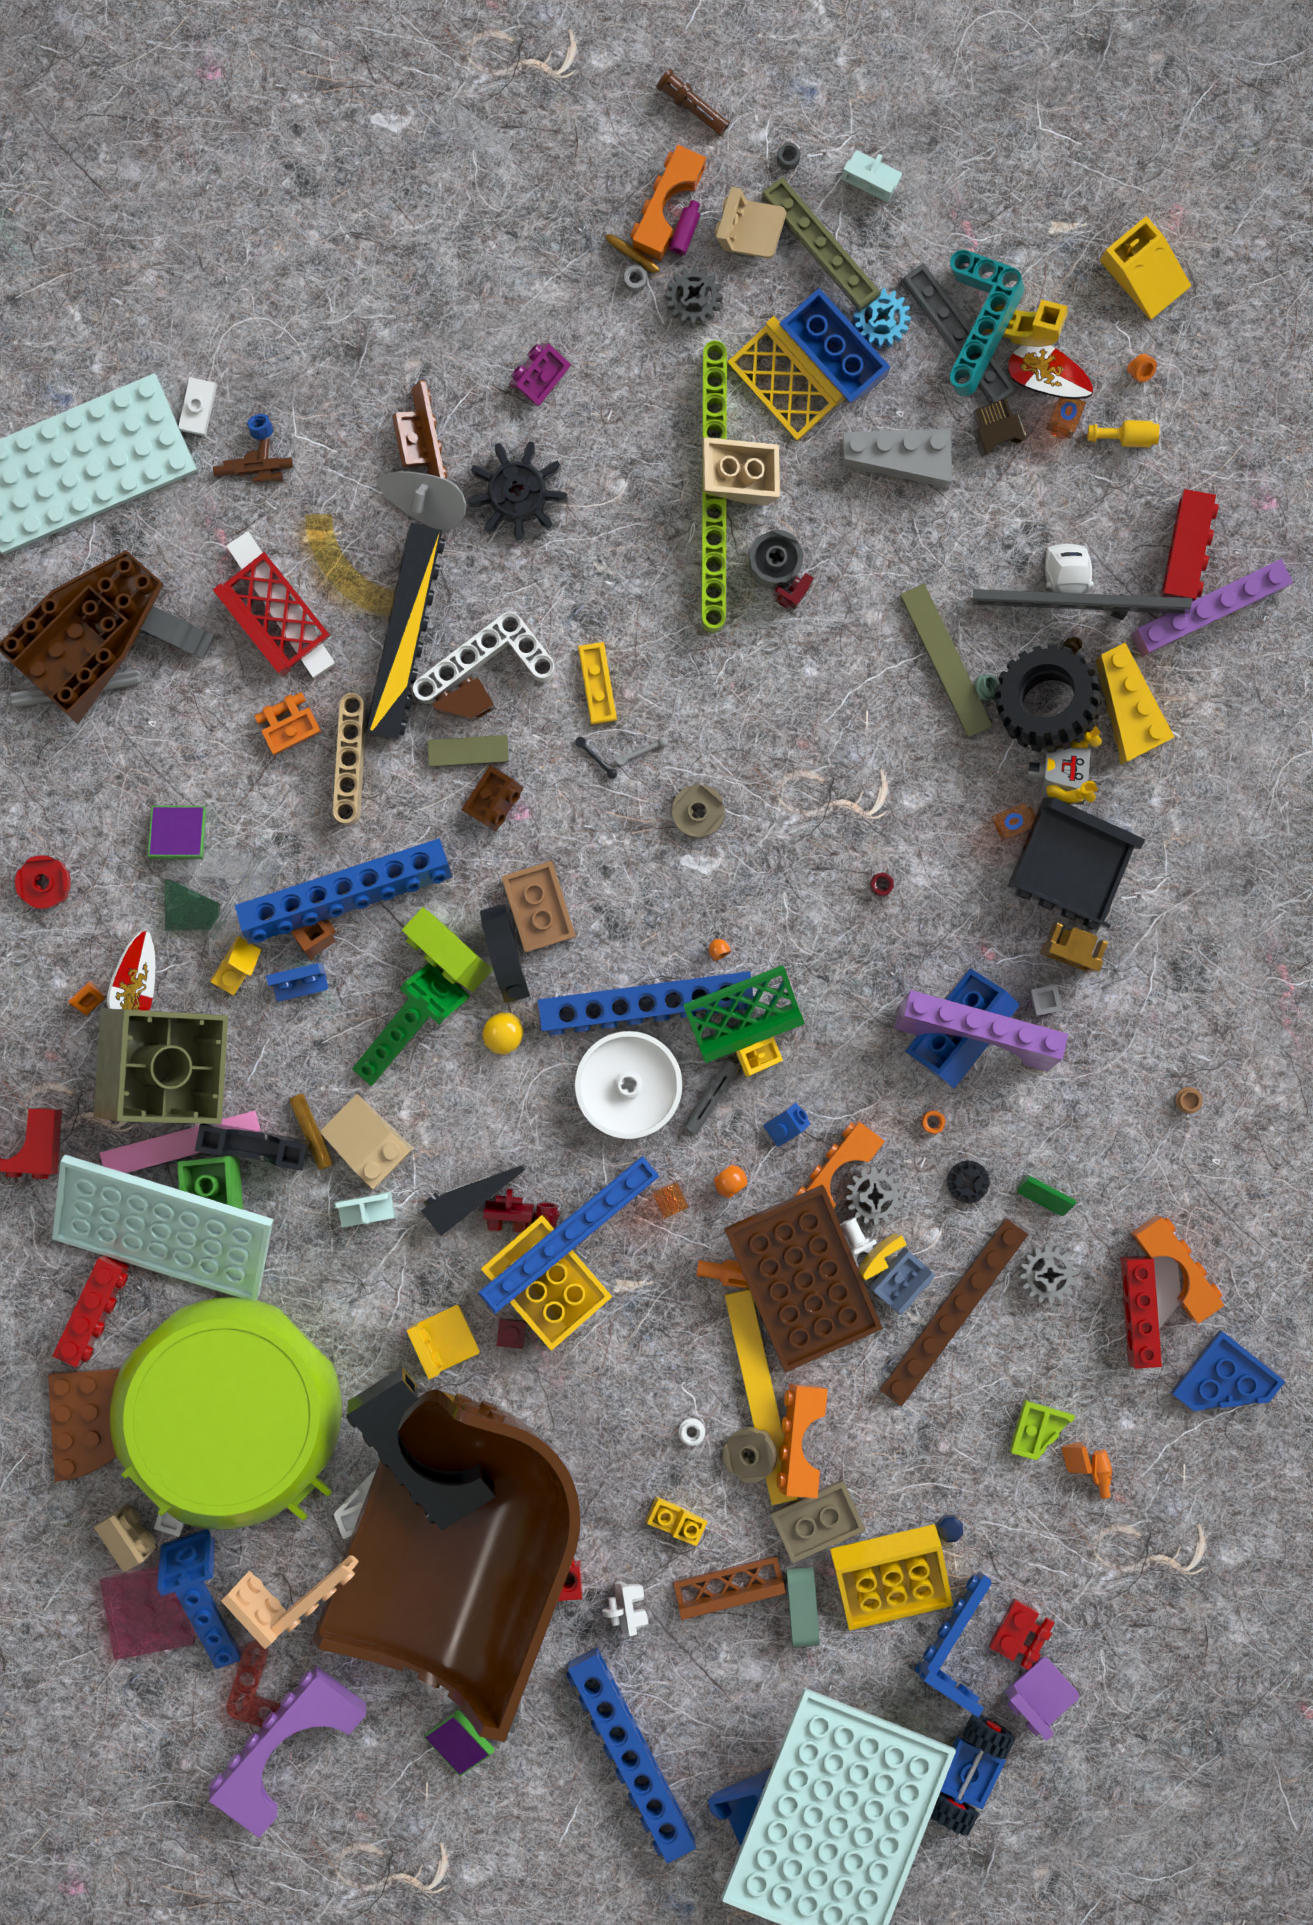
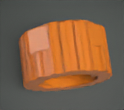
M929 1110L921 1117V1126L926 1132L938 1134L944 1130L943 1128L946 1123L944 1115L937 1110ZM931 1116H936L939 1119V1124L935 1128L928 1126L927 1120Z

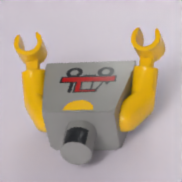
M1095 726L1091 732L1085 731V739L1080 743H1077L1076 740L1071 742V748L1064 750L1063 746L1056 748V752H1046L1044 763L1029 762L1027 777L1042 779L1041 793L1045 796L1055 797L1068 804L1083 805L1085 800L1090 803L1094 802L1096 799L1094 792H1097L1098 788L1093 781H1088L1091 748H1088V745L1090 744L1092 747L1100 746L1102 739L1098 736L1101 733L1100 730Z

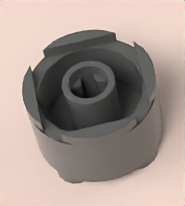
M772 530L759 536L754 541L750 550L749 570L750 575L757 583L769 589H776L777 586L784 589L798 577L803 563V551L795 536L784 530ZM775 555L780 557V562H778L777 564L772 563V559L775 557Z

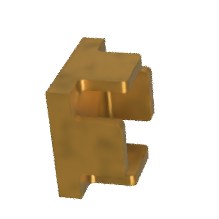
M1054 923L1040 954L1088 973L1100 972L1104 962L1101 960L1108 942L1104 940L1097 942L1098 937L1096 935L1074 927L1071 931L1063 930L1057 944L1056 942L1063 924Z

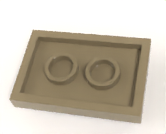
M843 1479L819 1489L818 1498L802 1497L770 1512L792 1564L866 1531Z

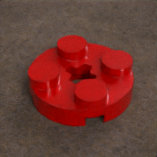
M39 855L29 858L22 865L21 869H18L15 876L16 892L28 905L39 909H49L67 899L71 879L63 862L53 857ZM41 875H45V878L49 879V884L46 885L44 890L36 884L38 880H41Z

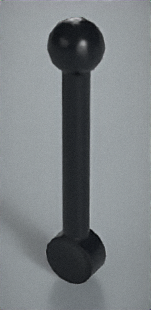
M583 737L576 738V746L583 748L607 772V776L610 779L616 778L617 771L613 768L611 769L586 744V740Z

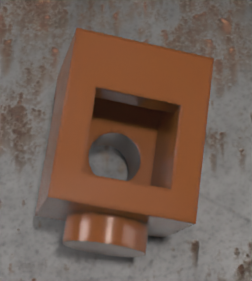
M328 919L324 922L323 920L312 926H304L291 931L296 942L310 961L315 959V955L336 942L333 937L336 930Z

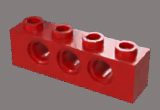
M1147 1255L1120 1257L1128 1364L1134 1369L1162 1367L1154 1259Z

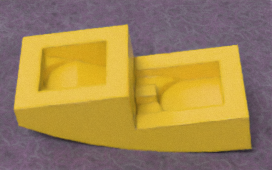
M893 1233L869 1252L858 1267L863 1280H867L889 1268L884 1258L907 1245L902 1235Z

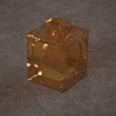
M678 1181L653 1192L664 1219L689 1208Z

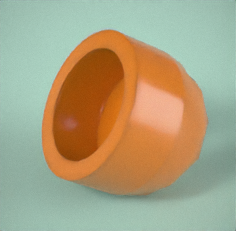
M715 939L709 945V954L713 961L722 959L732 952L728 943L722 939Z

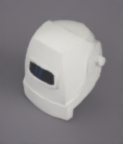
M1059 544L1047 547L1045 560L1046 588L1056 593L1086 594L1093 587V581H1091V560L1085 546Z

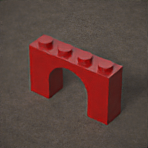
M28 1109L25 1143L22 1149L12 1158H0V1172H6V1177H22V1173H30L34 1179H49V1175L58 1173L62 1109Z

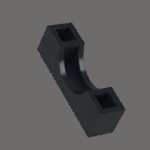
M201 1123L199 1125L195 1151L219 1156L252 1158L278 1167L303 1171L306 1166L310 1141L223 1124Z

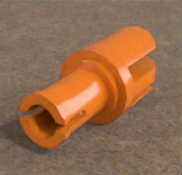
M725 1259L721 1264L698 1260L696 1277L719 1279L723 1286L749 1289L738 1261Z

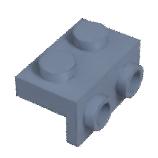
M905 1247L888 1265L889 1268L885 1269L869 1286L873 1292L889 1304L899 1315L912 1305L915 1298L923 1289L929 1286L931 1280L935 1277V1274Z

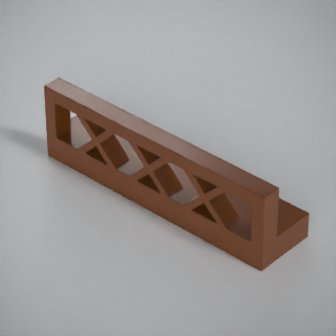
M777 1555L673 1582L681 1620L786 1594ZM774 1565L776 1578L765 1580L758 1576L762 1566ZM756 1568L754 1573L750 1571V1569ZM744 1572L751 1576L745 1586L740 1587L731 1581L736 1573ZM717 1578L725 1583L721 1592L713 1593L706 1589L711 1579ZM692 1585L699 1589L694 1599L683 1600L680 1587Z

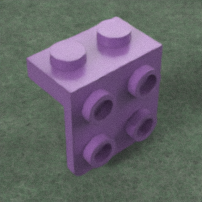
M1041 1657L1031 1666L1030 1670L1024 1672L1005 1690L1010 1700L1007 1704L1017 1716L1023 1714L1028 1720L1026 1726L1036 1737L1040 1734L1046 1741L1054 1735L1050 1724L1079 1699L1078 1691L1047 1657Z

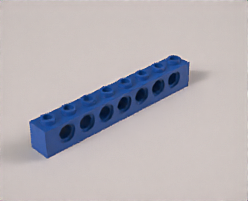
M438 838L237 904L235 909L241 931L247 943H260L267 938L290 933L294 929L312 926L319 921L331 917H339L346 912L363 909L373 903L391 900L395 896L407 892H415L431 884L442 883L446 879L453 878L441 840Z
M747 971L538 999L542 1031H548V1035L551 1036L564 1034V1028L574 1027L575 1032L591 1030L590 1025L601 1024V1029L617 1027V1021L627 1020L628 1025L644 1023L643 1018L654 1017V1022L670 1020L669 1014L680 1013L681 1018H686L687 1015L683 1004L692 1001V993L695 990L702 989L708 995L718 991L722 986H731L751 978V973ZM753 988L746 989L742 996L753 999ZM669 993H677L680 996L681 1003L677 1008H669L666 1005L665 998ZM644 996H649L654 1000V1008L649 1012H644L639 1008V1000ZM720 999L717 1006L728 1007L733 999L729 1001ZM624 1000L627 1003L628 1010L624 1015H616L613 1012L612 1006L615 1001ZM739 1001L734 1011L746 1010L749 1004ZM592 1003H596L601 1007V1015L596 1019H591L586 1014V1008ZM564 1007H571L575 1012V1017L571 1022H564L560 1018V1011ZM700 1007L691 1012L693 1016H696V1011L708 1009Z
M598 1647L569 1661L568 1672H566L567 1679L572 1687H577L580 1693L578 1699L585 1712L589 1710L593 1718L591 1720L592 1728L597 1736H602L605 1742L603 1748L608 1759H614L618 1767L615 1771L621 1784L626 1783L629 1788V1800L634 1808H639L642 1814L640 1820L644 1830L647 1833L651 1831L655 1839L652 1843L659 1857L663 1855L668 1864L695 1850L696 1839ZM588 1679H596L600 1685L596 1688H589L585 1682ZM608 1703L612 1709L608 1712H602L598 1709V1705ZM614 1727H620L624 1730V1733L621 1736H614L610 1730ZM627 1751H631L636 1754V1758L626 1760L622 1755ZM638 1776H646L649 1781L646 1784H638L635 1779ZM651 1800H658L661 1805L658 1808H651L647 1803ZM664 1824H669L674 1829L670 1832H663L660 1830V1827Z

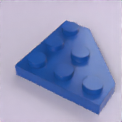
M1219 1330L1170 1393L1193 1411H1199L1207 1408H1226L1242 1406L1243 1404L1269 1403L1286 1381L1227 1334Z

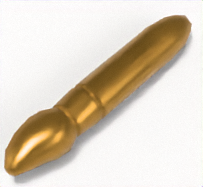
M612 234L605 236L607 242L612 247L642 265L646 271L651 273H658L660 271L651 258H647L619 237Z

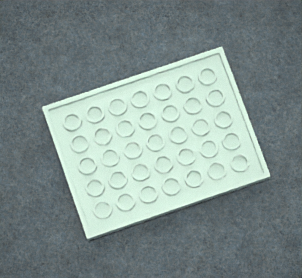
M803 1688L722 1893V1902L781 1925H889L956 1750L924 1735Z

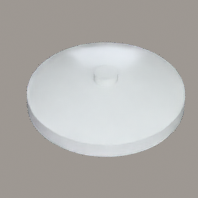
M617 1032L597 1041L583 1056L575 1078L576 1098L585 1117L600 1131L613 1137L625 1139L644 1137L663 1127L675 1113L682 1094L681 1071L671 1051L656 1038L640 1032Z

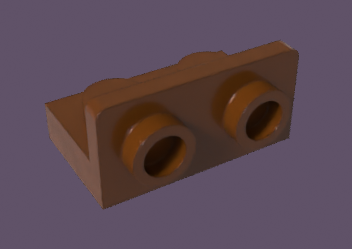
M489 765L461 810L496 832L499 826L505 822L512 806L519 800L523 786Z

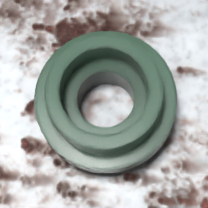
M981 675L975 681V689L978 696L985 701L995 699V688L999 681L993 675Z

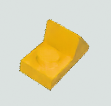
M237 936L210 979V982L235 995L246 975H252L261 949L253 944H248L245 939Z

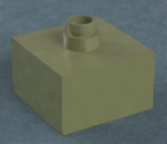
M100 1008L93 1117L120 1122L222 1124L229 1015Z

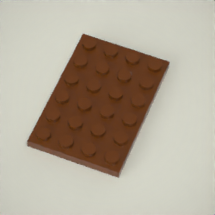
M823 1185L724 1228L785 1373L883 1329Z

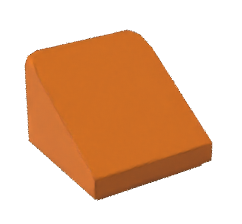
M1081 1442L1062 1446V1453L1068 1472L1092 1473L1087 1449Z

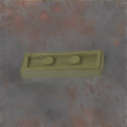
M496 735L428 740L429 767L509 762L508 736Z

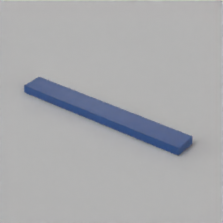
M643 1156L640 1157L477 1294L492 1313L496 1314L660 1176Z

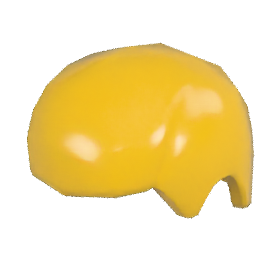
M499 1012L487 1020L483 1028L482 1037L485 1046L495 1054L506 1055L518 1048L524 1035V1028L520 1019L514 1014Z

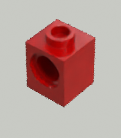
M573 1559L568 1573H571L575 1580L572 1583H564L558 1601L582 1600L581 1560L574 1561Z

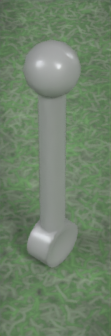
M660 737L657 742L626 756L619 755L616 761L619 765L623 766L627 763V760L659 746H667L668 739Z

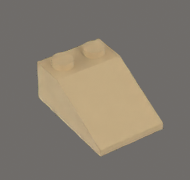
M707 437L702 439L703 492L743 504L768 506L780 497L779 445Z
M356 1094L320 1131L347 1164L372 1189L377 1188L414 1150L359 1094Z

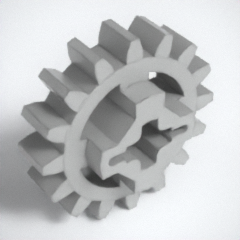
M874 1166L870 1167V1173L860 1169L861 1176L859 1178L855 1175L851 1176L855 1181L854 1185H846L851 1190V1194L845 1195V1198L852 1200V1203L847 1206L848 1209H856L854 1217L859 1218L863 1215V1222L866 1224L870 1218L873 1219L875 1225H878L879 1218H882L886 1223L889 1222L887 1215L891 1213L896 1216L895 1206L902 1207L903 1205L897 1201L898 1197L904 1196L903 1192L897 1191V1188L902 1184L899 1181H892L895 1177L893 1173L885 1176V1168H881L879 1173L876 1172ZM879 1178L885 1180L891 1189H883L880 1186ZM867 1180L868 1185L863 1190L858 1191L859 1186ZM874 1187L878 1193H881V1197L876 1198L875 1204L871 1198H868V1194H872ZM891 1200L889 1206L881 1211V1206L886 1201ZM858 1202H866L869 1205L870 1213L864 1211Z
M1047 1244L1043 1245V1251L1034 1247L1033 1256L1025 1254L1028 1262L1020 1263V1266L1025 1271L1019 1273L1018 1276L1026 1280L1021 1284L1022 1288L1030 1287L1027 1294L1030 1297L1037 1294V1301L1041 1303L1045 1297L1050 1304H1053L1054 1297L1063 1301L1062 1293L1066 1292L1071 1295L1072 1291L1068 1287L1070 1285H1077L1072 1276L1077 1275L1078 1271L1071 1269L1076 1263L1075 1260H1067L1069 1256L1067 1251L1059 1254L1060 1247L1056 1245L1052 1251H1050ZM1053 1257L1058 1258L1064 1267H1057ZM1040 1259L1039 1265L1032 1269L1034 1264ZM1047 1268H1049L1053 1272H1057L1053 1275H1049V1280L1044 1276H1041L1043 1275V1273H1047ZM1061 1279H1064L1061 1286L1056 1289V1285L1061 1281ZM1033 1280L1040 1281L1044 1291L1039 1290L1033 1284Z

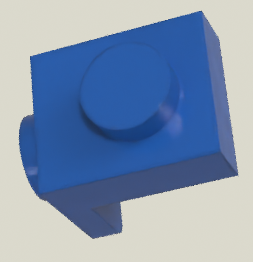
M794 1103L788 1109L766 1122L763 1127L776 1146L780 1147L802 1133L810 1126V1122L806 1112L797 1103Z

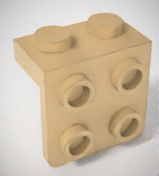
M731 187L729 196H726L723 201L724 213L722 219L717 223L715 229V236L723 251L766 259L773 258L786 217L785 208L747 201L741 188Z

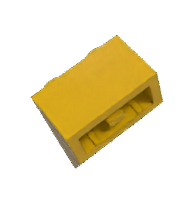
M1147 216L1108 247L1100 259L1103 266L1150 321L1192 286L1164 235Z

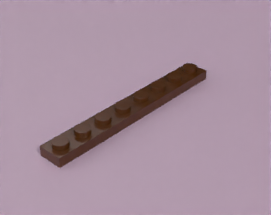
M1007 1218L1003 1220L879 1388L882 1393L901 1407L1029 1234Z

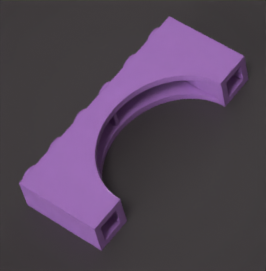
M912 990L909 991L900 1003L894 1025L896 1030L918 1036L926 1033H941L989 1043L1017 1055L1022 1059V1065L1047 1072L1063 1060L1068 1038L1067 1033Z
M317 1665L311 1672L307 1671L299 1680V1686L294 1692L290 1691L284 1696L280 1703V1708L275 1713L271 1712L265 1718L260 1731L257 1734L254 1732L249 1736L244 1745L245 1748L239 1754L235 1753L228 1761L226 1770L221 1775L217 1774L209 1784V1802L258 1838L277 1818V1804L266 1792L262 1781L264 1766L274 1749L290 1735L311 1727H331L349 1735L366 1716V1703Z

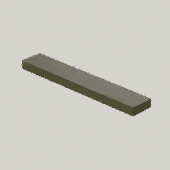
M783 177L762 192V198L767 204L785 208L786 217L784 224L859 312L881 296L880 290Z
M925 583L900 594L906 611L967 738L993 727Z

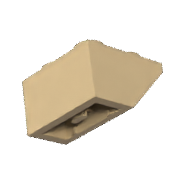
M128 1504L107 1516L94 1527L123 1572L142 1563L156 1549L153 1535L149 1530L143 1528L138 1512L134 1508H130Z

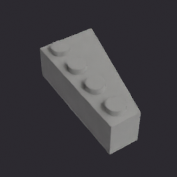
M951 429L843 433L841 440L842 467L873 474H884L896 479L903 478L924 485H935L947 490L952 484Z

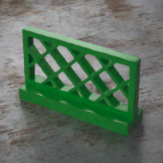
M783 965L683 1004L705 1063L805 1024ZM778 976L782 977L783 980L778 989L767 986L771 979ZM750 987L758 989L753 999L742 996L745 990ZM764 991L774 994L769 1005L759 1002ZM729 997L733 1000L728 1009L717 1006L720 999ZM780 997L789 999L791 1004L781 1008L775 1007ZM739 1001L749 1004L744 1014L734 1011ZM700 1007L708 1009L703 1019L693 1016L691 1011ZM755 1007L765 1009L763 1015L756 1018L750 1017ZM714 1011L724 1014L719 1024L709 1021ZM730 1016L740 1019L739 1024L731 1028L725 1026ZM705 1026L716 1029L713 1035L701 1038L700 1035Z

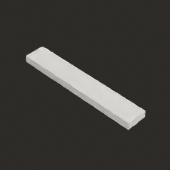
M249 531L226 545L241 569L263 553ZM264 561L256 567L255 578L269 579L270 567ZM274 573V580H279V578ZM254 582V589L258 595L267 598L268 583ZM273 584L271 598L285 600L286 587L281 584ZM271 602V615L275 618H283L285 604ZM289 604L288 619L302 620V611L298 605ZM277 622V624L282 630L283 622ZM287 623L286 637L300 639L301 624ZM306 625L304 640L314 641L318 636L310 625ZM290 642L296 653H298L299 643ZM323 643L301 659L314 679L336 665Z

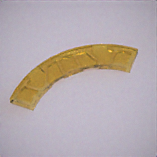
M305 514L310 546L328 580L339 592L358 606L372 613L390 617L395 590H390L370 582L347 561L335 536L332 514Z

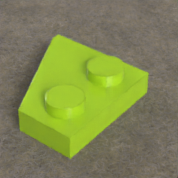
M1024 1400L1009 1451L1037 1461L1046 1451V1447L1060 1436L1059 1433L1069 1422L1072 1423L1074 1421L1075 1415Z

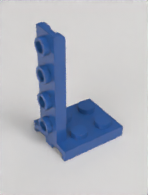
M206 1529L161 1545L157 1589L161 1596L175 1592L215 1669L241 1661V1652L204 1581L213 1578L215 1534L212 1529Z
M978 1571L977 1575H972L969 1578L965 1587L967 1591L962 1599L958 1598L951 1609L953 1614L948 1622L944 1621L937 1631V1640L934 1645L930 1644L926 1648L922 1657L924 1659L923 1663L919 1661L914 1669L923 1681L978 1718L984 1710V1707L978 1703L980 1697L962 1683L958 1687L955 1686L957 1682L940 1668L991 1586V1579Z

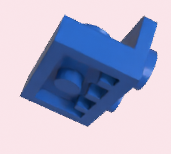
M322 963L266 975L268 986H273L276 1000L279 1002L329 989Z

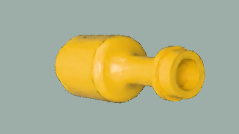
M1125 420L1119 428H1098L1097 424L1088 425L1087 441L1096 443L1097 439H1118L1122 447L1151 448V445H1158L1160 427L1158 423L1145 420Z

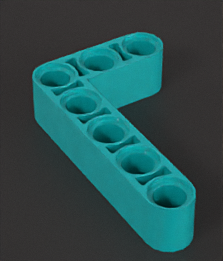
M962 249L956 251L950 259V266L954 277L960 283L989 293L950 372V381L954 391L959 396L966 397L973 394L1024 294L1025 287L1021 273L1016 268ZM964 263L969 264L965 269H958ZM987 272L993 273L989 278H981ZM1010 281L1017 282L1013 287H1005ZM998 305L1005 306V308L999 312L993 311L994 308ZM986 329H993L990 335H981ZM974 353H981L978 359L970 360L971 355ZM969 377L965 384H958L960 378Z

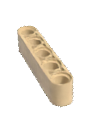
M355 693L344 695L339 704L333 815L335 819L347 826L357 823L361 815L367 705ZM351 701H359L360 707L358 711L349 713L347 711L348 704ZM357 727L358 735L356 738L346 739L345 733L347 729ZM349 753H354L357 758L354 765L345 766L344 757ZM349 779L355 782L354 789L349 793L343 792V783ZM345 806L353 808V815L349 819H342L340 814Z

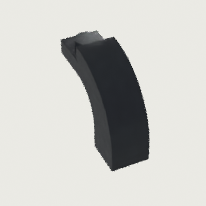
M506 904L480 910L489 956L504 1003L530 997Z

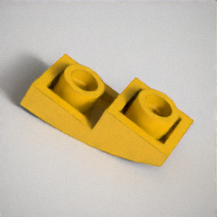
M657 1496L645 1519L648 1525L671 1533L674 1538L694 1546L698 1545L708 1523L704 1518Z

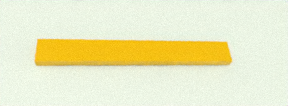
M749 1289L724 1294L754 1428L767 1431L777 1451L776 1467L766 1477L771 1504L776 1505L798 1500L797 1497L785 1496L780 1493L776 1484L777 1474L781 1472L782 1461L779 1459V1449L781 1444L784 1443V1436L752 1294Z

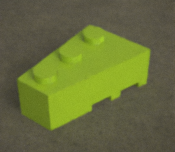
M424 907L402 929L408 936L405 941L416 951L421 948L426 953L423 958L433 967L437 965L442 967L444 971L441 974L452 984L457 981L473 993L493 971V968L488 963L483 961L456 934Z

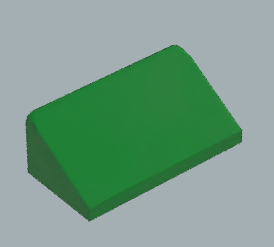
M1027 1174L1024 1175L1017 1188L1018 1194L1060 1216H1064L1076 1204L1075 1199Z

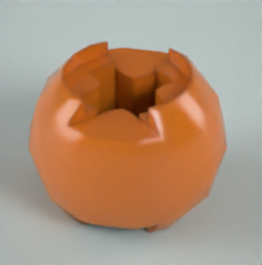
M732 1164L714 1178V1185L718 1193L724 1197L731 1198L747 1185V1176L740 1167Z

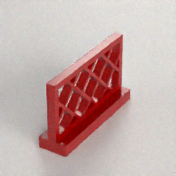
M265 552L223 585L220 583L213 589L214 593L266 659L283 677L291 671V667L331 636ZM265 561L270 567L269 579L255 578L256 567ZM274 573L279 578V580H274ZM240 580L250 581L248 596L238 595L232 587ZM254 582L268 583L267 598L253 596ZM273 584H281L287 588L285 600L271 598ZM290 595H292L296 601L290 600ZM242 599L248 600L247 605L243 602ZM252 600L266 602L265 616H257L251 612ZM271 602L285 604L283 618L269 617ZM289 604L302 607V620L288 619ZM307 615L313 622L306 621ZM258 620H264V625L262 626ZM269 621L283 622L281 637L269 635L267 632ZM287 623L301 624L300 639L285 638ZM306 625L317 626L322 633L314 641L304 640ZM274 640L280 641V647L276 644ZM285 642L299 643L298 653L289 660L284 654Z

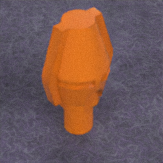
M1097 1450L1092 1455L1091 1474L1094 1484L1099 1487L1100 1498L1107 1499L1111 1497L1109 1485L1112 1480V1466L1106 1450Z

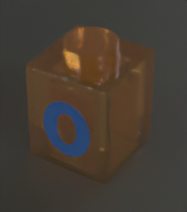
M1058 398L1046 430L1051 431V435L1054 437L1070 439L1077 428L1086 402L1080 399Z
M1024 802L991 818L1001 841H1004L1030 830L1035 814L1032 808L1027 807Z

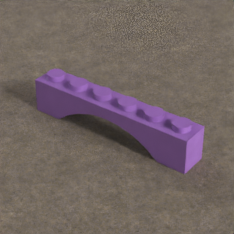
M1282 559L1193 601L1190 613H1168L1137 628L1131 633V636L1141 656L1144 657L1222 617L1285 589L1293 581Z

